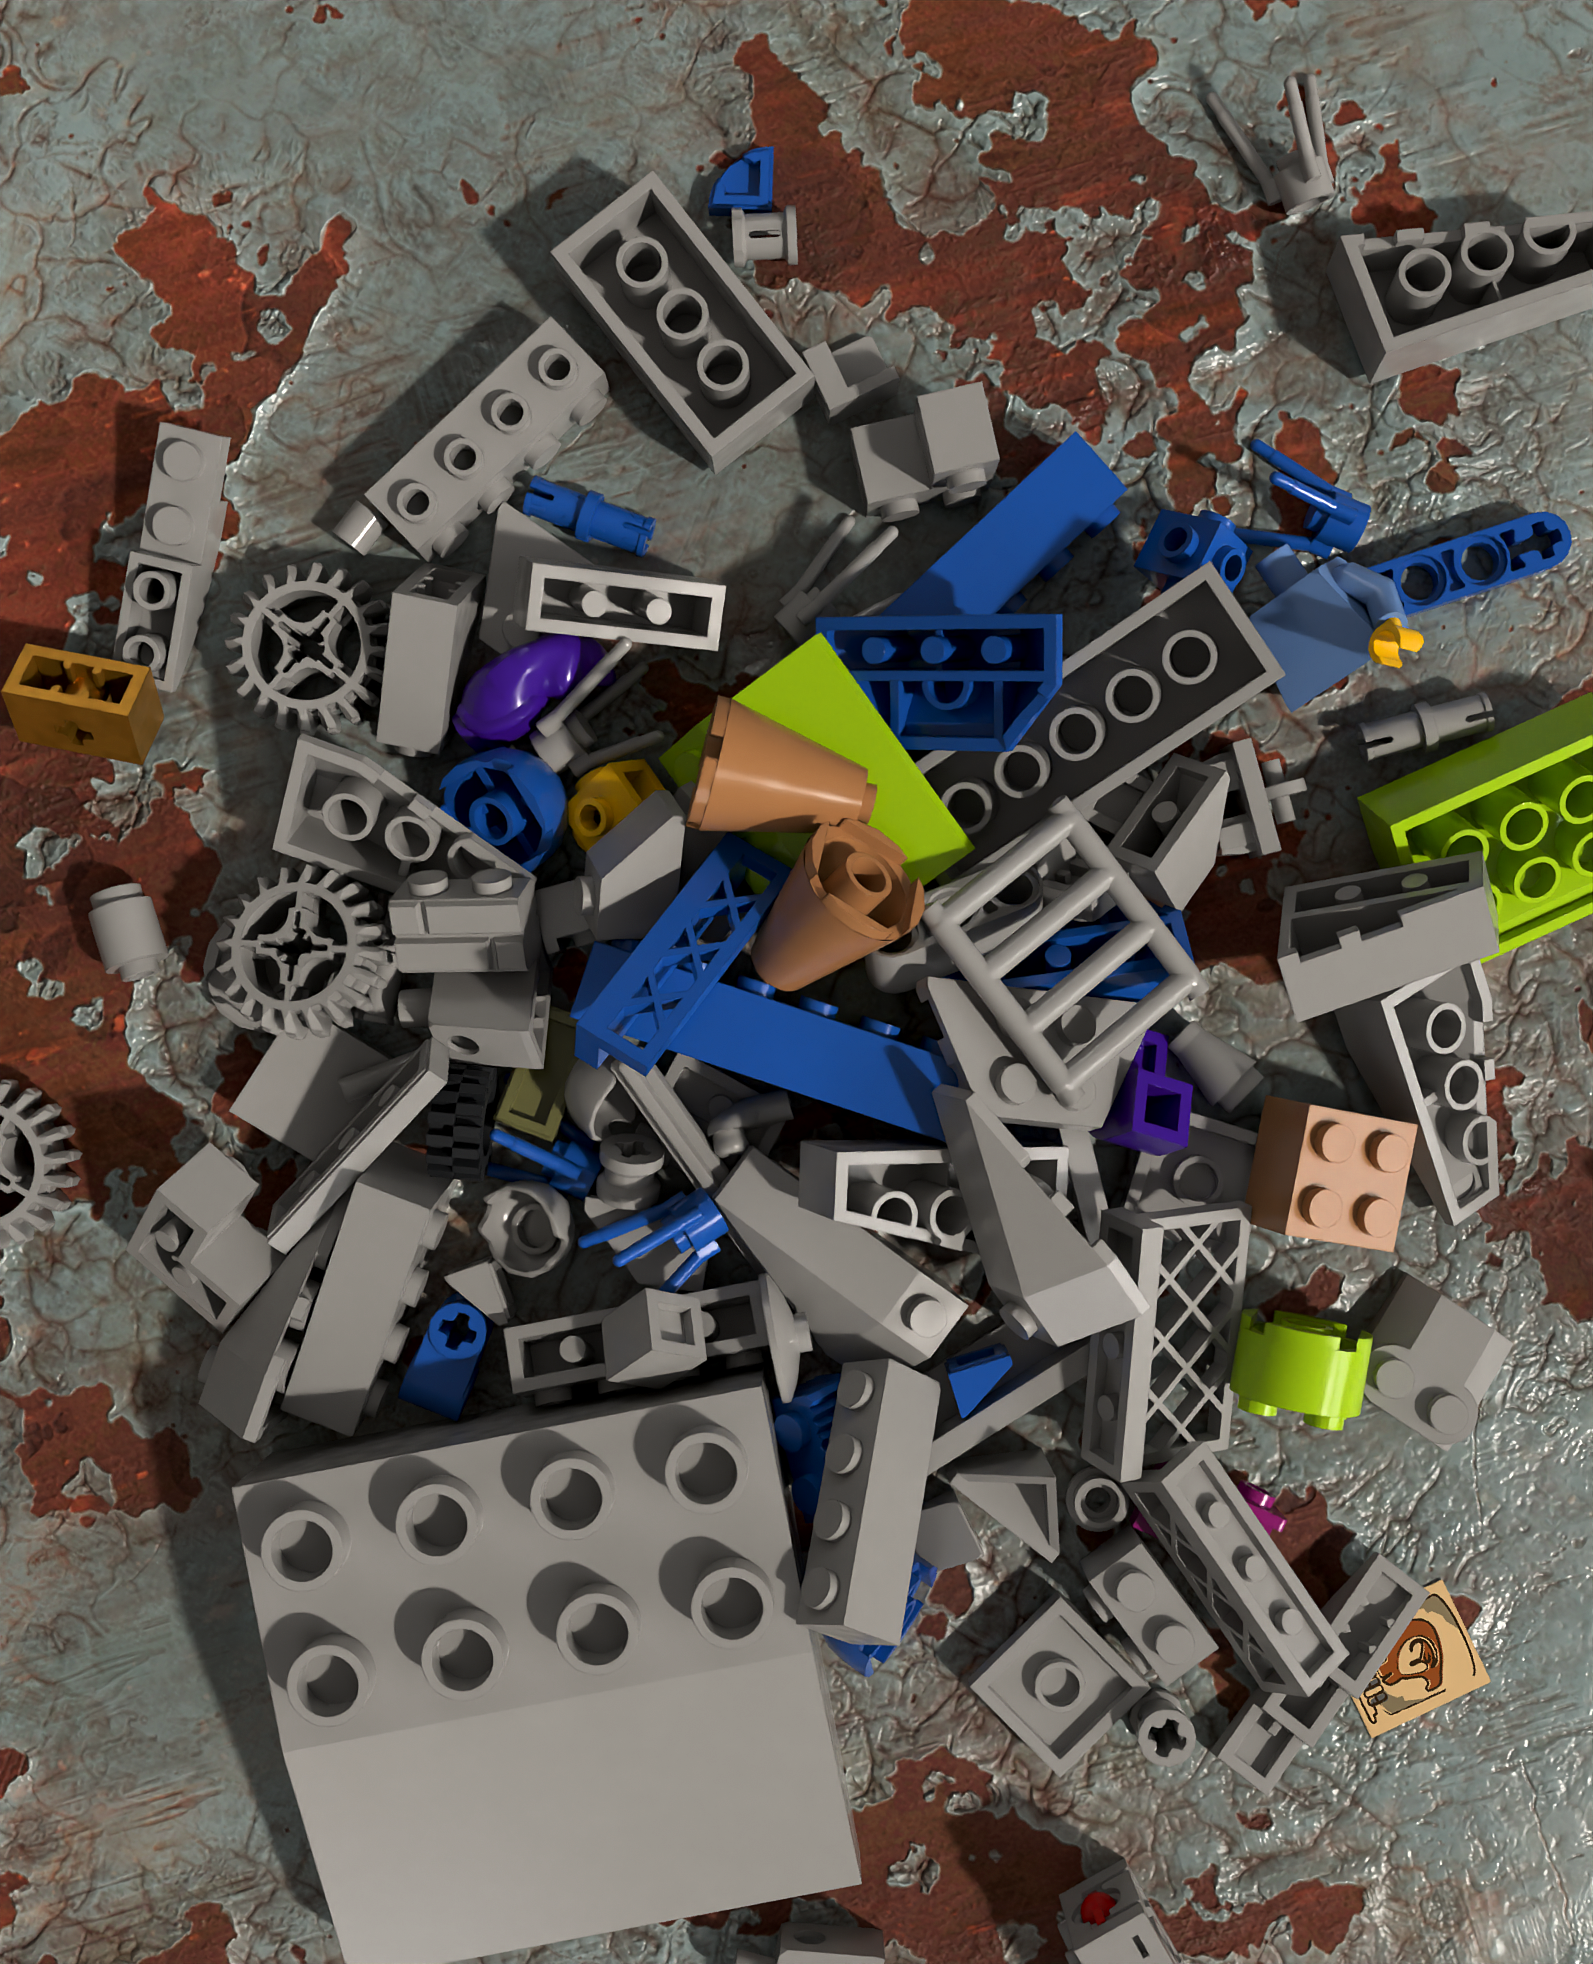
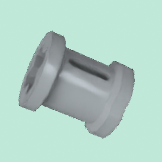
M786 205L783 212L745 214L741 207L732 208L735 268L744 267L749 260L785 259L788 265H798L796 205ZM780 235L778 237L750 238L751 236Z
M1153 1688L1130 1708L1129 1722L1135 1730L1141 1752L1150 1762L1157 1766L1172 1767L1180 1765L1190 1757L1195 1748L1196 1733L1191 1720L1187 1717L1175 1694L1166 1689ZM1167 1719H1171L1173 1723L1172 1728L1164 1726ZM1152 1726L1160 1728L1157 1735L1152 1734Z

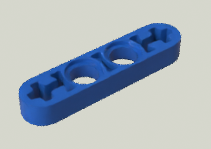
M1537 512L1368 567V569L1394 581L1404 612L1408 618L1547 571L1561 563L1568 555L1572 543L1571 532L1566 522L1556 514ZM1533 530L1537 537L1546 535L1549 537L1551 546L1542 551V556L1538 550H1532L1510 559L1508 548L1530 538L1533 535ZM1477 546L1485 549L1490 554L1493 560V569L1491 575L1486 580H1475L1465 574L1461 559L1466 548ZM1417 566L1429 572L1433 581V589L1426 600L1411 599L1404 593L1401 587V576L1407 567Z

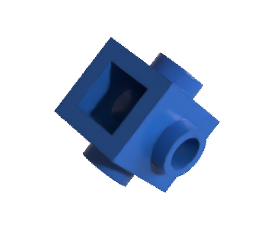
M1161 509L1134 567L1155 584L1162 594L1211 561L1233 593L1236 585L1241 581L1245 573L1246 565L1253 551L1233 533L1236 528L1235 524L1218 513L1201 510L1198 516Z

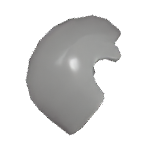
M611 1055L607 1056L598 1069L578 1059L565 1082L564 1097L567 1111L571 1118L591 1140L600 1143L609 1136H612L609 1130L611 1124L616 1122L632 1124L636 1119L634 1101L611 1070V1062L615 1059Z
M524 1179L502 1185L483 1197V1201L487 1203V1209L478 1225V1231L488 1242L493 1259L509 1274L534 1278L557 1268L564 1262L571 1250L576 1226L569 1202L552 1185Z

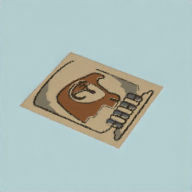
M1442 1579L1424 1587L1430 1594L1359 1699L1352 1697L1371 1738L1491 1682Z

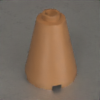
M718 695L706 733L685 827L697 829L698 831L813 833L824 823L829 822V826H839L845 819L858 820L868 824L875 804L877 785L867 782L868 769L732 698Z
M845 819L839 826H829V822L820 825L808 838L751 946L752 962L761 979L777 989L796 991L906 936L915 928L925 910L924 888L919 877L911 883L901 867V864L908 858L900 847L878 829L858 820Z

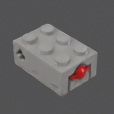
M1125 1858L1059 1895L1065 1920L1057 1925L1069 1950L1065 1952L1069 1964H1184Z

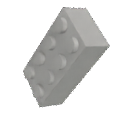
M651 171L550 251L559 278L715 475L815 397V375L654 171Z

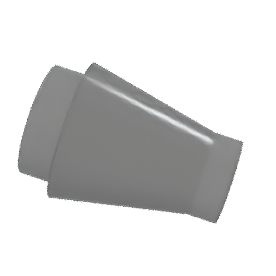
M1195 1020L1168 1046L1178 1057L1210 1105L1213 1107L1218 1103L1228 1114L1264 1078L1253 1067L1257 1062L1256 1060L1206 1031Z

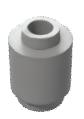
M129 883L118 885L93 894L90 897L93 910L88 913V917L105 973H120L122 982H130L144 979L160 972L158 962L166 959L169 953L152 898L144 896L141 884Z

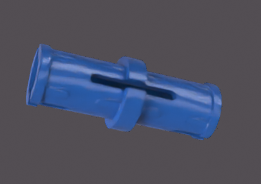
M534 476L529 485L534 492L533 494L526 493L523 504L524 515L534 516L575 531V538L589 543L594 538L635 553L636 556L641 558L645 556L649 548L646 540H652L656 526L655 518L645 517L604 502V495L591 490L588 495L546 481L540 476Z

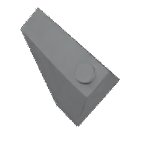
M750 1145L712 1197L767 1274L777 1284L796 1313L806 1312L810 1333L824 1353L842 1366L843 1363L890 1358L912 1368L931 1358L969 1305L943 1279L872 1229L834 1221L798 1207L799 1178L753 1145Z

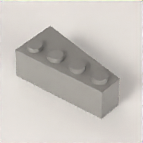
M391 1142L357 1179L280 1410L350 1437L354 1436L366 1416L374 1419L378 1417L391 1382L383 1380V1376L388 1363L392 1362L395 1364L406 1343L410 1327L403 1324L410 1306L415 1307L425 1288L429 1271L424 1268L431 1250L434 1251L437 1248L444 1233L449 1217L446 1211L458 1179L430 1177V1174L427 1172L426 1154Z

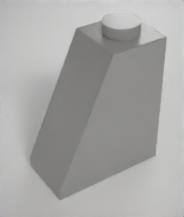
M424 562L392 592L376 742L395 745V750L406 756L428 757L432 754L439 755L454 736L456 728L452 722V716L457 712L465 686L485 589L486 574Z

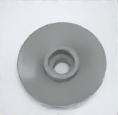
M767 1273L758 1274L765 1325L781 1400L784 1404L792 1401L796 1389L800 1353L813 1351L806 1312L793 1314L777 1284Z

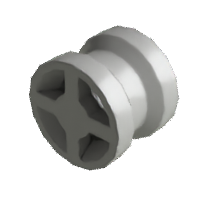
M621 1133L604 1139L600 1145L599 1159L604 1166V1171L599 1174L596 1181L597 1197L609 1206L624 1210H640L656 1204L660 1197L661 1189L659 1179L656 1177V1171L660 1170L664 1163L665 1151L663 1146L658 1141L639 1134Z

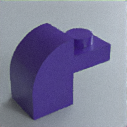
M1147 1029L1102 1128L1088 1131L1093 1137L1154 1156L1166 1155L1188 1147L1193 1085L1165 1076L1169 1036Z

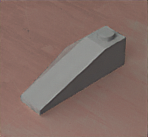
M303 733L298 738L272 850L329 870H339L345 876L393 893L399 889L410 875L425 870L444 871L447 873L448 879H471L479 871L500 868L509 870L512 878H532L535 886L536 876L367 756Z
M1480 959L1334 1010L1346 1048L1384 1116L1388 1119L1418 1125L1411 1164L1444 1223L1456 1226L1499 1196L1497 1122L1490 1116H1487L1486 1081L1495 1079L1494 1058L1485 1057L1484 1022L1493 1021L1492 997Z
M940 1084L932 1091V1096L988 1284L1004 1305L999 1310V1313L1008 1327L1025 1340L1033 1336L1056 1347H1060L1141 1317L1151 1306L1118 1257L1102 1239L1096 1240L1091 1245L1065 1217L1075 1207L1060 1190L1054 1192L1043 1180L1027 1173L1024 1168L1031 1161L1029 1154L975 1091Z
M357 1179L300 1239L225 1335L219 1347L212 1345L202 1361L198 1373V1381L204 1383L205 1386L198 1404L244 1440L256 1443L288 1415V1412L282 1411L280 1408Z

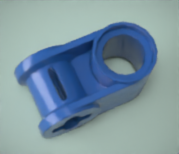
M455 1292L446 1298L430 1321L422 1344L419 1345L404 1377L398 1398L458 1421L480 1369L478 1365L493 1330L494 1321L459 1292ZM459 1313H464L470 1317L468 1321L470 1330L466 1336L455 1332L457 1322L454 1319Z

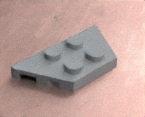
M927 976L916 982V992L920 1002L929 1000L944 1038L937 1042L947 1066L952 1068L957 1075L958 1088L975 1091L1002 1123L1080 1131H1092L1102 1128L1146 1031L1081 1086L1085 1092L1084 1096L1077 1104L1066 1108L1057 1095L1043 1081L968 981ZM1006 986L1024 1011L1048 992ZM1084 996L1041 1033L1066 1064L1131 1009L1136 1002Z

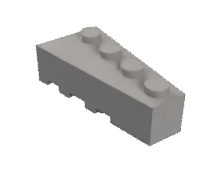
M1593 211L1526 217L1522 224L1490 227V221L1464 223L1461 230L1424 233V228L1396 230L1394 236L1364 239V233L1341 235L1326 268V273L1369 384L1592 309Z
M1014 1136L1030 1156L1031 1161L1024 1168L1027 1173L1043 1180L1054 1192L1060 1190L1067 1198L1069 1146L1031 1136ZM935 1138L801 1141L798 1207L834 1221L901 1237L913 1238L959 1251L963 1250L980 1254L946 1142Z

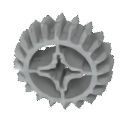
M314 562L308 571L307 580H305V576L300 568L294 564L287 565L285 585H282L271 574L263 575V585L268 594L261 598L250 590L243 592V599L254 607L248 617L239 612H234L230 615V621L244 630L242 636H231L224 640L226 648L242 653L243 656L232 660L226 666L229 674L235 677H247L240 683L236 692L239 697L245 700L257 698L253 713L258 717L266 719L276 712L275 727L282 731L288 732L298 720L300 733L314 737L321 719L326 732L336 735L341 732L340 714L343 713L352 724L358 726L364 722L363 714L358 708V704L364 701L375 709L380 708L381 698L371 691L376 683L382 685L384 671L381 668L382 663L385 664L386 647L382 646V644L387 642L389 623L379 622L386 617L390 609L383 600L369 602L373 588L364 580L351 587L352 575L346 569L338 568L329 579L327 568L321 563ZM330 602L336 604L329 613L322 610L316 618L305 623L295 622L286 615L296 607L307 603ZM355 620L360 633L361 649L355 670H352L344 661L342 651L343 644L351 634L347 628ZM273 631L281 638L284 647L283 656L274 667L278 671L274 679L270 673L267 659L268 644ZM294 633H298L308 641L311 639L319 643L318 645L325 649L322 655L332 662L334 667L330 668L319 660L315 661L309 658V655L303 652L304 645L294 637ZM320 677H330L342 686L332 694L318 699L299 700L289 698L298 686L305 689L310 682Z
M306 864L300 875L292 867H281L278 884L268 877H257L260 895L254 898L247 893L237 894L240 905L245 908L240 918L235 915L223 917L225 924L234 929L233 937L215 942L220 951L231 955V959L216 968L220 976L234 980L224 993L227 994L230 1000L243 1003L240 1013L245 1019L252 1022L261 1020L262 1029L274 1035L281 1034L285 1029L287 1037L295 1040L305 1039L309 1030L319 1038L330 1037L332 1020L343 1028L354 1027L350 1009L355 1006L365 1012L373 1010L371 999L365 996L370 986L381 990L387 987L386 980L375 974L377 966H387L394 962L391 953L378 948L379 945L393 937L389 927L384 924H376L385 913L382 906L373 900L367 901L369 890L359 882L349 884L348 876H345L336 869L330 870L325 875L324 870L317 865ZM327 905L333 906L341 916L347 933V944H340L331 939V922L325 919ZM287 917L286 923L282 928L274 933L278 925ZM312 945H315L325 951H313L311 948ZM311 950V953H310V954H309V953L301 954V955L299 956V959H296V958H294V957H292V956L286 954V953L300 954L301 951ZM265 960L277 963L280 968L279 983L285 985L284 1001L279 998L269 983ZM340 970L336 978L322 990L325 980L329 975Z
M5 1079L0 1082V1116L4 1117L0 1124V1190L7 1194L18 1192L25 1196V1198L8 1214H0V1250L9 1247L11 1239L19 1245L32 1241L34 1239V1228L40 1231L52 1228L56 1222L51 1210L63 1211L68 1209L72 1203L60 1188L76 1186L81 1180L75 1173L66 1171V1163L79 1160L83 1153L74 1148L65 1150L63 1139L70 1138L75 1133L76 1128L72 1125L55 1127L53 1122L59 1117L62 1107L54 1103L39 1109L42 1091L37 1088H28L20 1094L19 1082L14 1079ZM27 1140L33 1152L34 1167L28 1163L25 1157L24 1147Z

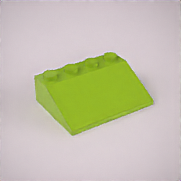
M822 633L814 635L732 698L868 769L867 782L877 785V794L867 825L881 831L897 844L908 859L901 864V867L911 883L919 877L922 886H925L976 849ZM712 713L658 758L679 788L690 781L696 784L699 770L698 765ZM733 832L732 834L792 869L808 838L813 833ZM746 868L745 881L755 894H762L771 881Z
M1592 692L1357 797L1371 848L1380 869L1477 851L1483 852L1498 914L1499 953L1480 959L1481 964L1593 914Z

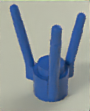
M1259 439L1251 441L1250 448L1252 451L1292 477L1290 478L1274 471L1269 476L1270 482L1289 494L1311 504L1305 516L1303 528L1312 531V536L1305 537L1235 528L1233 533L1246 544L1277 548L1288 544L1292 550L1307 551L1324 559L1329 557L1333 547L1350 553L1359 542L1366 528L1371 506L1353 499L1352 493L1332 486Z
M510 1073L504 1076L505 1084H507ZM565 1117L559 1132L571 1142L568 1144L558 1139L551 1153L500 1129H492L489 1133L492 1141L543 1165L544 1167L540 1173L548 1177L489 1162L487 1176L509 1182L529 1179L549 1184L565 1199L569 1194L584 1201L602 1164L599 1159V1152L592 1149L596 1141L591 1140Z
M699 1187L687 1196L681 1191L662 1204L583 1235L578 1239V1245L580 1248L585 1249L660 1220L662 1227L616 1254L612 1261L615 1266L621 1267L669 1239L680 1254L692 1248L693 1252L658 1289L675 1293L703 1262L721 1251L715 1240L728 1232L729 1228L709 1195L702 1187Z

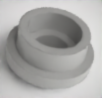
M1092 1466L1079 1471L1072 1477L1066 1489L1065 1503L1070 1516L1079 1526L1089 1531L1102 1532L1116 1527L1125 1518L1129 1509L1130 1496L1120 1482ZM1096 1487L1105 1489L1108 1497L1102 1506L1091 1507L1086 1504L1085 1498L1091 1489Z

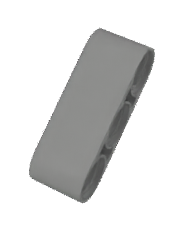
M1031 866L960 924V927L983 957L1043 909V881L1041 875ZM982 871L925 892V905L937 899L943 904ZM1009 903H1018L1017 905H1009ZM922 918L918 925L906 936L864 956L868 980L875 988L885 993L897 994L907 992L916 988V982L927 976L942 978L960 971L931 934L929 927ZM893 949L902 950V951H900V952H895V953L886 952V951H888V950H893Z

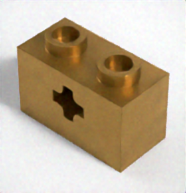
M28 643L25 644L1 690L19 741L143 765L164 719L151 667Z

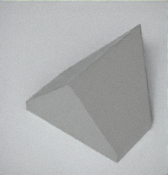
M1042 1448L958 1458L951 1461L946 1468L949 1483L1049 1562L1052 1563L1060 1553L1056 1476Z

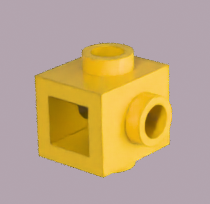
M645 759L608 763L606 766L596 768L587 773L577 782L575 789L578 793L568 802L569 825L573 829L572 833L575 841L587 852L655 790H665Z

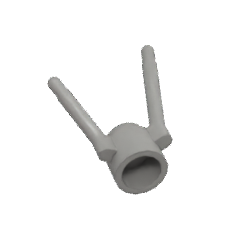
M1309 73L1303 79L1307 120L1297 80L1293 76H1288L1284 80L1287 106L1298 150L1288 153L1276 161L1279 172L1274 177L1216 92L1208 93L1206 96L1207 104L1261 184L1268 206L1282 201L1286 215H1294L1317 207L1335 196L1332 186L1335 181L1327 158L1320 98L1318 96L1315 75Z
M848 515L844 517L797 584L779 600L784 607L773 616L799 647L816 635L815 617L840 616V613L831 602L897 538L899 532L895 526L888 527L875 541H872L822 591L814 587L808 592L855 524L853 516ZM896 593L881 602H877L854 616H879L901 593Z
M622 638L552 712L535 723L537 728L530 733V740L540 758L547 762L557 775H561L570 768L574 775L580 778L598 765L635 753L663 741V732L656 730L592 753L590 750V746L597 742V737L588 721L648 672L649 666L645 662L637 664L625 675H622L579 711L575 709L630 650L632 641L629 638Z

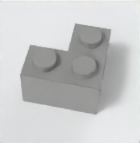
M982 381L917 396L914 414L854 427L850 431V449L866 518L881 515L883 522H894L913 517L920 512V505L942 500L945 508L961 507L979 501L982 498L981 491L989 490L1000 460Z
M209 1142L156 1190L125 1250L223 1334L243 1314L288 1255L267 1244V1231L255 1227L241 1215L259 1184L249 1176L245 1167L238 1160L224 1155Z

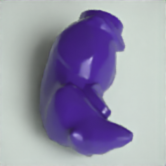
M545 632L533 641L502 653L477 670L464 687L461 702L457 707V712L452 716V722L464 741L477 753L504 747V742L515 740L530 731L536 725L535 723L539 721L543 707L549 705L551 697L564 699L606 655L607 651L592 637ZM614 668L597 686H610L616 681Z

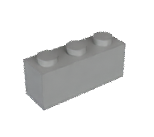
M519 556L512 621L523 629L530 631L612 640L629 638L632 642L718 651L726 586L708 578Z

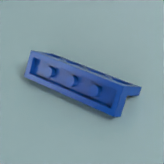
M728 831L576 1023L574 1056L593 1068L598 1069L607 1056L611 1055L646 1077L768 916L792 869ZM746 868L771 881L762 894L734 897L733 893L745 879ZM748 912L740 922L738 913ZM727 915L732 933L728 939L723 942L697 945L696 941L716 916ZM711 960L703 970L701 961ZM679 964H691L695 982L689 990L659 994L658 990ZM673 1009L665 1020L663 1010ZM652 1012L657 1032L642 1050L623 1038V1036L640 1014Z

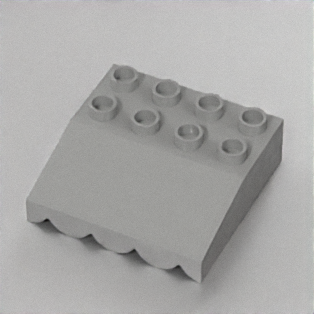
M763 1358V1365L741 1370L726 1371L725 1366L700 1370V1377L672 1382L662 1389L637 1386V1389L609 1395H599L598 1390L575 1394L573 1395L574 1401L553 1406L535 1407V1402L460 1416L458 1421L444 1419L272 1452L232 1487L282 1753L345 1964H445L862 1884L860 1849L818 1632L796 1625L801 1587L806 1569L783 1450L776 1439L774 1429L776 1416L771 1402L772 1393L765 1358Z

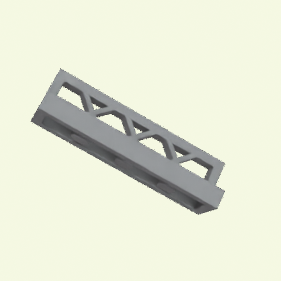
M1190 1441L1160 1470H1142L1141 1479L1121 1483L1262 1691L1309 1697L1349 1655L1339 1637L1205 1441Z

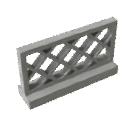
M1232 1201L1139 1214L1123 1207L1101 1210L1099 1239H1102L1118 1257L1151 1306L1141 1317L1092 1334L1090 1339L1081 1458L1120 1483L1141 1479L1142 1466L1170 1461L1190 1441H1205L1212 1452L1228 1449L1234 1394L1230 1390L1229 1385L1242 1313L1252 1206L1242 1201ZM1227 1222L1226 1240L1212 1256L1202 1243L1219 1223ZM1174 1229L1182 1239L1161 1264L1164 1230ZM1195 1254L1204 1267L1184 1291L1174 1278ZM1217 1281L1221 1286L1220 1302L1206 1318L1197 1305ZM1167 1289L1176 1302L1155 1326L1157 1299ZM1190 1316L1199 1328L1182 1349L1177 1352L1168 1340L1185 1319ZM1212 1342L1215 1346L1214 1362L1204 1375L1199 1378L1191 1366ZM1161 1350L1170 1363L1150 1387L1152 1360ZM1184 1377L1193 1388L1176 1410L1171 1413L1162 1402ZM1207 1403L1209 1406L1207 1432L1190 1435L1185 1429L1202 1406ZM1156 1412L1165 1423L1148 1444H1144L1146 1422Z

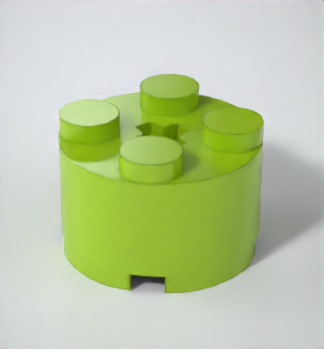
M1258 1309L1242 1310L1229 1385L1230 1390L1239 1395L1237 1408L1263 1416H1276L1277 1408L1304 1413V1423L1317 1428L1336 1431L1343 1430L1344 1420L1360 1415L1373 1342L1372 1334L1362 1330L1358 1341L1346 1338L1347 1325L1336 1321L1275 1310L1273 1322L1257 1321Z

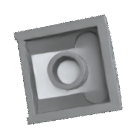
M1404 1272L1366 1329V1332L1373 1335V1342L1363 1397L1448 1452L1452 1444L1467 1438L1475 1428L1478 1419V1404L1495 1378L1513 1343L1445 1296Z

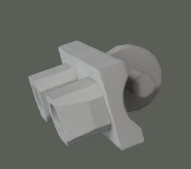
M1248 738L1233 742L1220 749L1221 754L1203 762L1227 771L1230 777L1228 792H1232L1238 816L1222 820L1216 856L1248 853L1249 858L1252 859L1280 851L1282 849L1269 801H1271L1277 825L1296 820L1290 795L1307 791L1305 780L1300 778L1285 782L1278 758L1261 763L1267 786L1265 788L1252 739Z

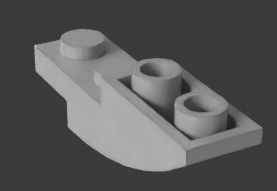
M160 422L140 548L139 550L130 551L113 660L151 667L156 688L175 692L186 667L199 628L221 542L228 501L220 499L231 437L168 422Z

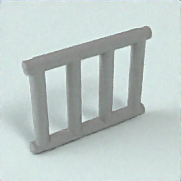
M1062 795L1055 799L1052 806L1047 809L1051 815L1047 820L943 904L938 899L926 904L921 918L929 927L931 934L1050 1090L1057 1095L1066 1108H1070L1077 1104L1084 1096L1085 1092L1081 1086L1182 999L1187 996L1190 1000H1193L1205 994L1210 986L1082 813L1076 809L1066 795ZM1067 838L1090 870L983 957L960 927V924ZM1107 891L1130 923L1024 1011L1001 981V978ZM1147 944L1169 976L1065 1064L1041 1032Z

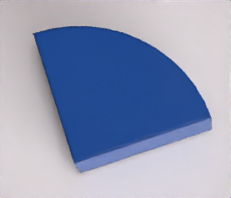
M774 146L749 150L742 155V158L729 166L720 178L718 177L713 184L709 197V216H732V208L741 207L745 214L772 212Z

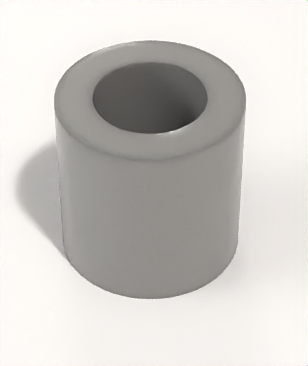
M355 500L332 532L365 557L388 524L362 503Z

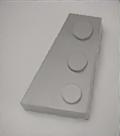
M1482 851L1284 888L1277 960L1296 1023L1499 953L1498 914Z

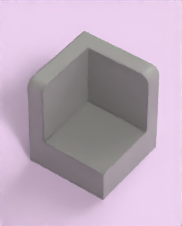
M865 336L832 353L826 341L802 352V360L815 375V398L829 427L898 394L899 375L894 366L886 367L873 338L870 336Z
M645 1288L602 1320L607 1381L662 1389L707 1360L700 1298Z

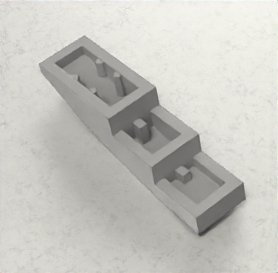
M1374 1552L1320 1610L1349 1652V1655L1309 1697L1265 1692L1258 1685L1210 1752L1260 1792L1268 1796L1303 1743L1311 1748L1314 1747L1348 1695L1359 1699L1430 1592L1383 1555Z

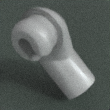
M784 1088L743 1098L710 1120L708 1138H713L715 1154L721 1158L742 1154L748 1149L745 1131L795 1119L788 1089Z

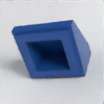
M997 1343L946 1359L947 1362L944 1365L961 1418H965L1013 1365L1011 1356L1004 1344Z

